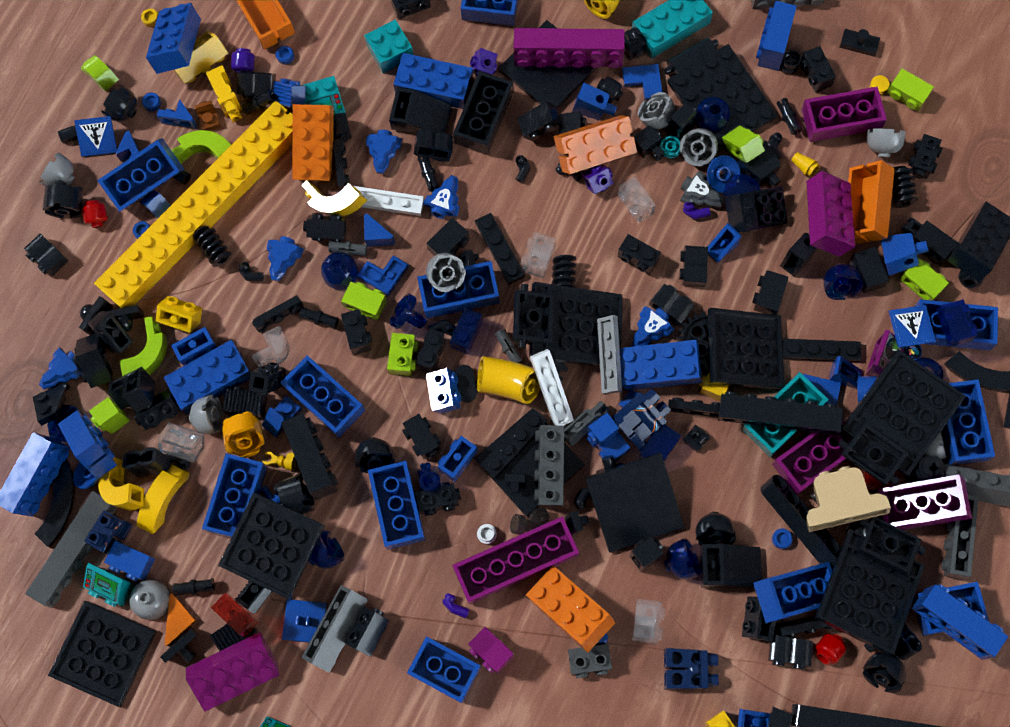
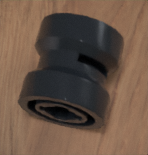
M789 50L784 53L780 69L784 74L792 75L797 72L801 62L800 54L795 50Z

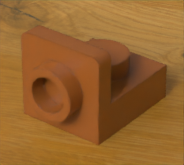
M203 101L194 106L202 130L210 131L221 127L212 101Z

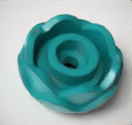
M668 136L662 139L659 147L664 151V157L675 158L681 153L680 140L677 137Z

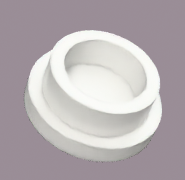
M484 524L479 527L477 537L481 543L490 544L495 541L497 532L492 525Z

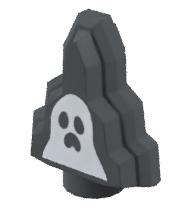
M698 171L693 178L687 176L680 189L684 191L680 199L683 203L692 202L698 206L706 204L710 207L721 208L725 202L720 193L713 190L708 183L707 176L701 171Z

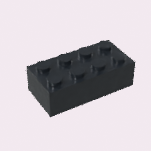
M479 71L453 132L455 144L489 154L513 96V82Z
M986 201L973 215L947 261L978 282H981L992 271L1010 239V216Z
M302 413L281 422L309 494L315 500H319L337 492L336 485H339L337 478L331 470L329 471L331 467L330 461L325 453H322L324 446L318 436L314 434L317 433V429L311 418H306Z

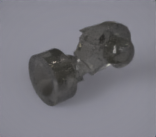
M536 508L532 511L528 520H526L524 515H513L510 522L511 533L521 535L523 532H528L530 529L532 530L548 523L550 519L549 512L544 508Z

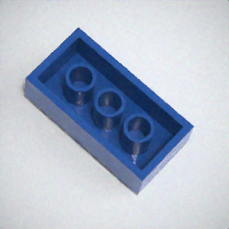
M192 3L179 4L176 7L164 8L159 11L146 59L156 74L189 66L201 18Z
M403 53L393 84L395 93L397 87L416 90L449 103L454 108L463 109L469 97L474 79L473 68Z
M162 138L156 140L97 181L120 212L183 171L184 168Z
M492 261L465 266L466 275L463 283L459 288H454L450 292L438 291L430 284L426 275L418 276L417 279L426 319L499 304L500 298Z
M919 299L914 307L922 305L927 307L936 340L935 343H928L929 345L988 351L997 345L998 307Z
M231 339L163 378L179 408L187 415L190 413L191 406L196 400L208 395H214L213 398H218L226 393V388L232 389L233 386H239L250 380L251 371Z
M697 340L620 348L621 380L625 391L702 383L700 349Z
M308 355L280 382L285 390L338 438L366 411L364 406Z
M979 380L948 383L966 396L942 429L948 464L960 465L991 460L995 457Z
M33 432L0 490V507L13 514L33 517L39 510L42 499L49 492V487L53 479L57 477L59 469L67 459L71 448L53 437Z
M225 454L202 526L204 531L232 538L253 492L260 494L268 468L263 462Z
M407 461L368 470L385 548L390 550L426 541Z
M826 562L754 582L765 622L769 623L819 608L832 574L830 563Z
M935 584L925 588L911 608L981 660L994 658L1009 637L1003 633V628L997 624L989 623L985 620L986 617L979 611H973L968 608V604L964 600L950 595V591L946 587Z

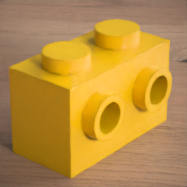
M167 296L157 305L156 322L191 333L201 323L202 307L196 306L191 302L179 300L173 296Z

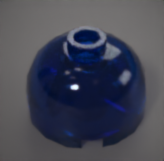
M334 252L323 260L321 276L325 284L334 288V290H346L350 282L354 283L358 278V266L349 254Z
M837 264L831 267L823 278L824 291L827 297L833 300H845L844 296L849 295L854 297L863 288L862 277L859 271L849 264Z
M325 529L315 546L309 563L322 569H329L337 566L344 560L342 559L344 552L337 539H331L328 536L330 532Z
M687 538L673 543L668 548L666 553L667 560L664 561L667 571H672L674 576L683 580L693 579L700 576L699 573H701L696 553L693 554L689 549L693 546Z

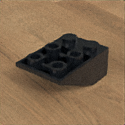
M397 87L389 118L391 130L416 134L418 129H427L434 133H446L452 105L416 90Z
M783 186L725 196L728 222L738 233L788 223Z
M727 544L701 545V588H755L753 583L762 580L760 547Z

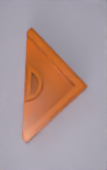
M173 593L169 596L165 634L166 646H170L196 622L195 618Z

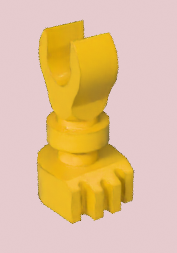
M270 451L264 453L272 457L269 462L262 461L265 465H278L279 467H285V470L291 471L296 469L297 461L293 453H288L286 457L283 455L276 456Z

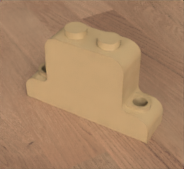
M846 466L836 472H822L815 478L814 493L819 507L808 511L807 527L809 532L877 517L889 514L891 507L885 495L880 493L870 495L868 493L860 469Z

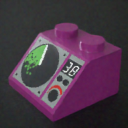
M885 329L877 339L865 375L879 376L898 349L904 353L902 347L898 348L895 335L889 330Z

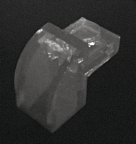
M278 326L263 333L268 348L251 355L258 367L267 365L274 359L280 365L288 357L290 350L289 342L282 328Z

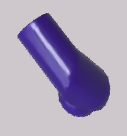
M686 202L683 205V212L694 220L711 216L709 207L697 209L692 202Z
M447 593L442 601L443 605L452 614L466 618L469 609L455 604L456 597Z

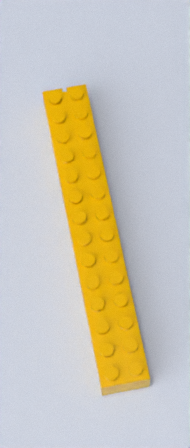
M275 100L94 284L118 307L134 306L196 243L193 239L194 233L204 226H208L210 229L293 145V114L288 113V110Z

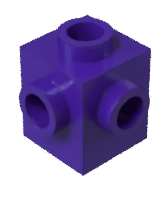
M483 48L475 51V55L470 60V66L473 68L475 76L477 77L479 71L490 75L494 74L497 69L496 59L498 54Z
M603 164L591 167L589 170L581 173L587 189L594 194L603 192L614 184L611 178L613 177L611 169Z

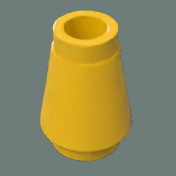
M799 152L791 159L805 176L813 177L820 168L818 161Z

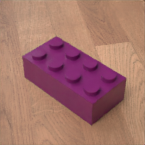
M878 86L805 99L801 108L810 142L868 132V129L872 131L873 129H882L887 120Z
M821 171L806 181L810 245L840 257L855 247L851 184Z
M842 430L839 435L811 433L778 457L772 465L798 495L811 486L820 473L831 471L846 460L841 455L843 449L838 446V443L841 439L848 442L851 437Z
M960 474L878 489L880 494L888 498L891 507L890 513L883 515V521L902 530L972 519L966 482Z
M261 632L186 668V681L204 712L280 675L278 662Z

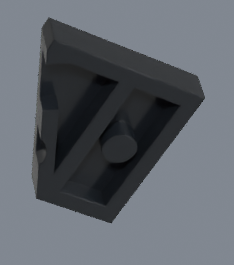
M63 382L33 397L37 421L41 426L60 417L61 408L66 401L64 394L70 390L68 382Z

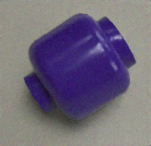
M237 48L231 55V69L236 72L254 71L255 55L251 53L250 49Z

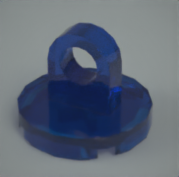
M411 293L408 296H404L394 309L396 315L390 318V325L395 329L402 327L406 321L420 329L427 323L425 317L413 310L417 298Z

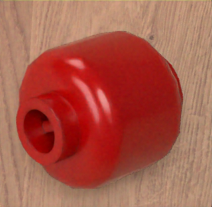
M99 200L87 201L81 208L84 223L91 225L92 228L102 227L103 223L108 220L105 204Z
M837 634L823 635L815 646L816 657L826 665L838 663L846 652L844 640Z

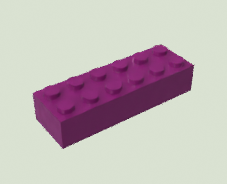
M514 28V66H555L558 68L564 66H573L575 68L582 66L592 68L622 67L624 29Z
M562 516L452 566L470 605L549 570L552 566H558L579 556V551Z

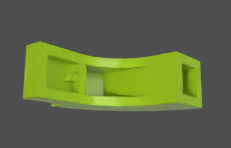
M198 130L180 136L177 139L180 145L173 148L172 152L182 164L190 156L200 152L210 153L218 159L231 144L215 132Z
M152 316L144 318L147 343L143 351L134 357L120 360L122 376L141 366L151 375L164 360L167 351V337L161 332L159 322H156Z

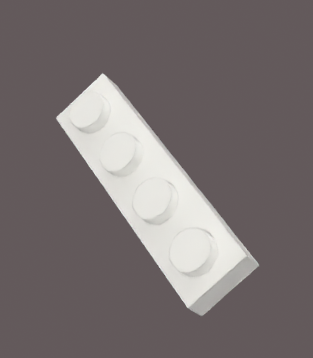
M354 186L367 199L364 205L361 206L363 208L421 216L424 196Z
M546 349L530 356L554 426H563L573 422L574 419L550 350Z

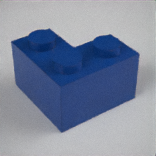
M608 413L588 426L587 440L593 448L595 446L598 448L601 459L613 455L616 462L630 452V446L619 434V427Z

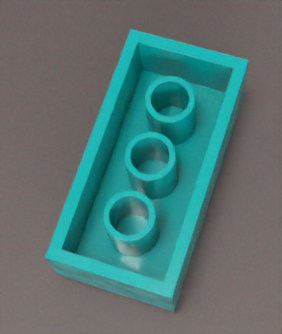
M668 0L633 21L632 28L638 27L641 37L646 43L645 51L653 59L709 25L713 12L704 0Z
M800 372L774 396L779 401L795 399L797 403L804 404L806 401H813L821 406H824L829 400ZM745 424L742 429L770 458L797 432V430Z

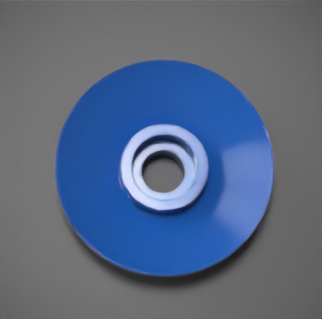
M722 155L712 160L707 170V180L713 190L726 193L733 190L738 184L740 168L734 158Z
M79 462L73 474V483L79 489H88L98 479Z

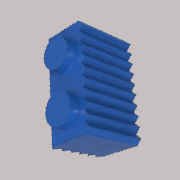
M280 78V81L273 82L275 84L273 91L276 94V101L290 108H293V104L305 105L306 86L300 85V81Z

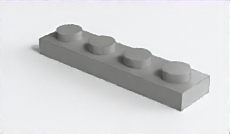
M611 315L597 319L601 391L605 395L622 392L618 316Z

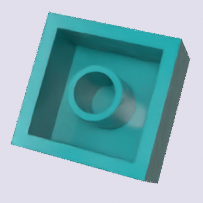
M396 19L364 35L366 45L382 73L399 66L403 53L414 55L413 48Z

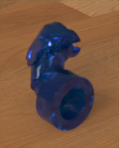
M421 463V470L417 471L421 488L425 491L436 490L440 485L439 475L431 469L430 463Z

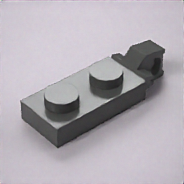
M600 401L591 410L586 409L564 429V440L571 446L578 442L588 432L589 425L610 412L606 404Z

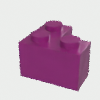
M486 627L468 643L471 647L469 652L476 659L481 657L484 660L482 665L491 674L494 671L499 674L515 657Z

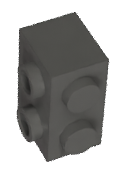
M609 644L596 645L589 653L582 648L568 649L571 675H575L576 678L588 677V673L596 672V676L606 675L608 670H612Z

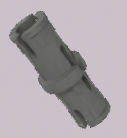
M329 241L328 251L330 253H343L345 256H350V254L366 256L367 244H354L351 241H346V243Z
M506 329L495 333L502 346V352L508 356L510 361L522 364L524 361L516 349L515 342H512L508 336Z

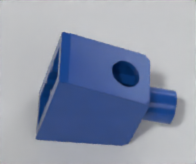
M583 82L572 112L580 111L582 116L600 120L603 113L614 116L617 106L607 103L610 96L608 93Z
M911 233L889 235L888 239L881 240L888 275L917 266L919 264L917 254L929 252L927 242L915 243Z

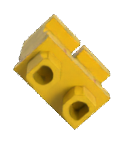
M223 65L206 72L225 116H229L232 123L242 119L240 114L242 108L235 93L231 90L233 86Z

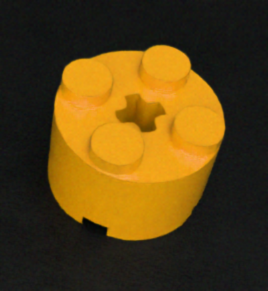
M247 411L226 418L223 421L224 446L228 454L248 458L260 451L261 446L264 445L263 431L260 420L253 413Z

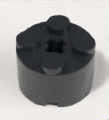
M56 181L55 185L45 186L43 211L45 210V214L57 218H64V215H70V218L80 217L83 188L67 186L62 181Z
M300 473L278 481L277 484H274V491L280 498V505L303 515L314 511L315 508L311 506L315 505V501L309 494L307 486L303 481V476Z

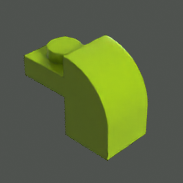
M96 55L86 60L81 66V70L91 77L104 91H107L119 80Z

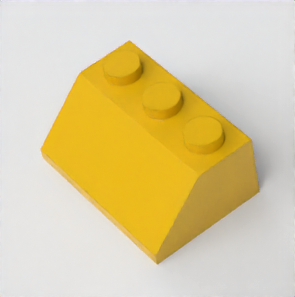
M208 30L196 38L189 66L175 69L173 72L184 84L191 83L197 78L198 74L209 71L211 65L215 62H222L228 52L217 35Z

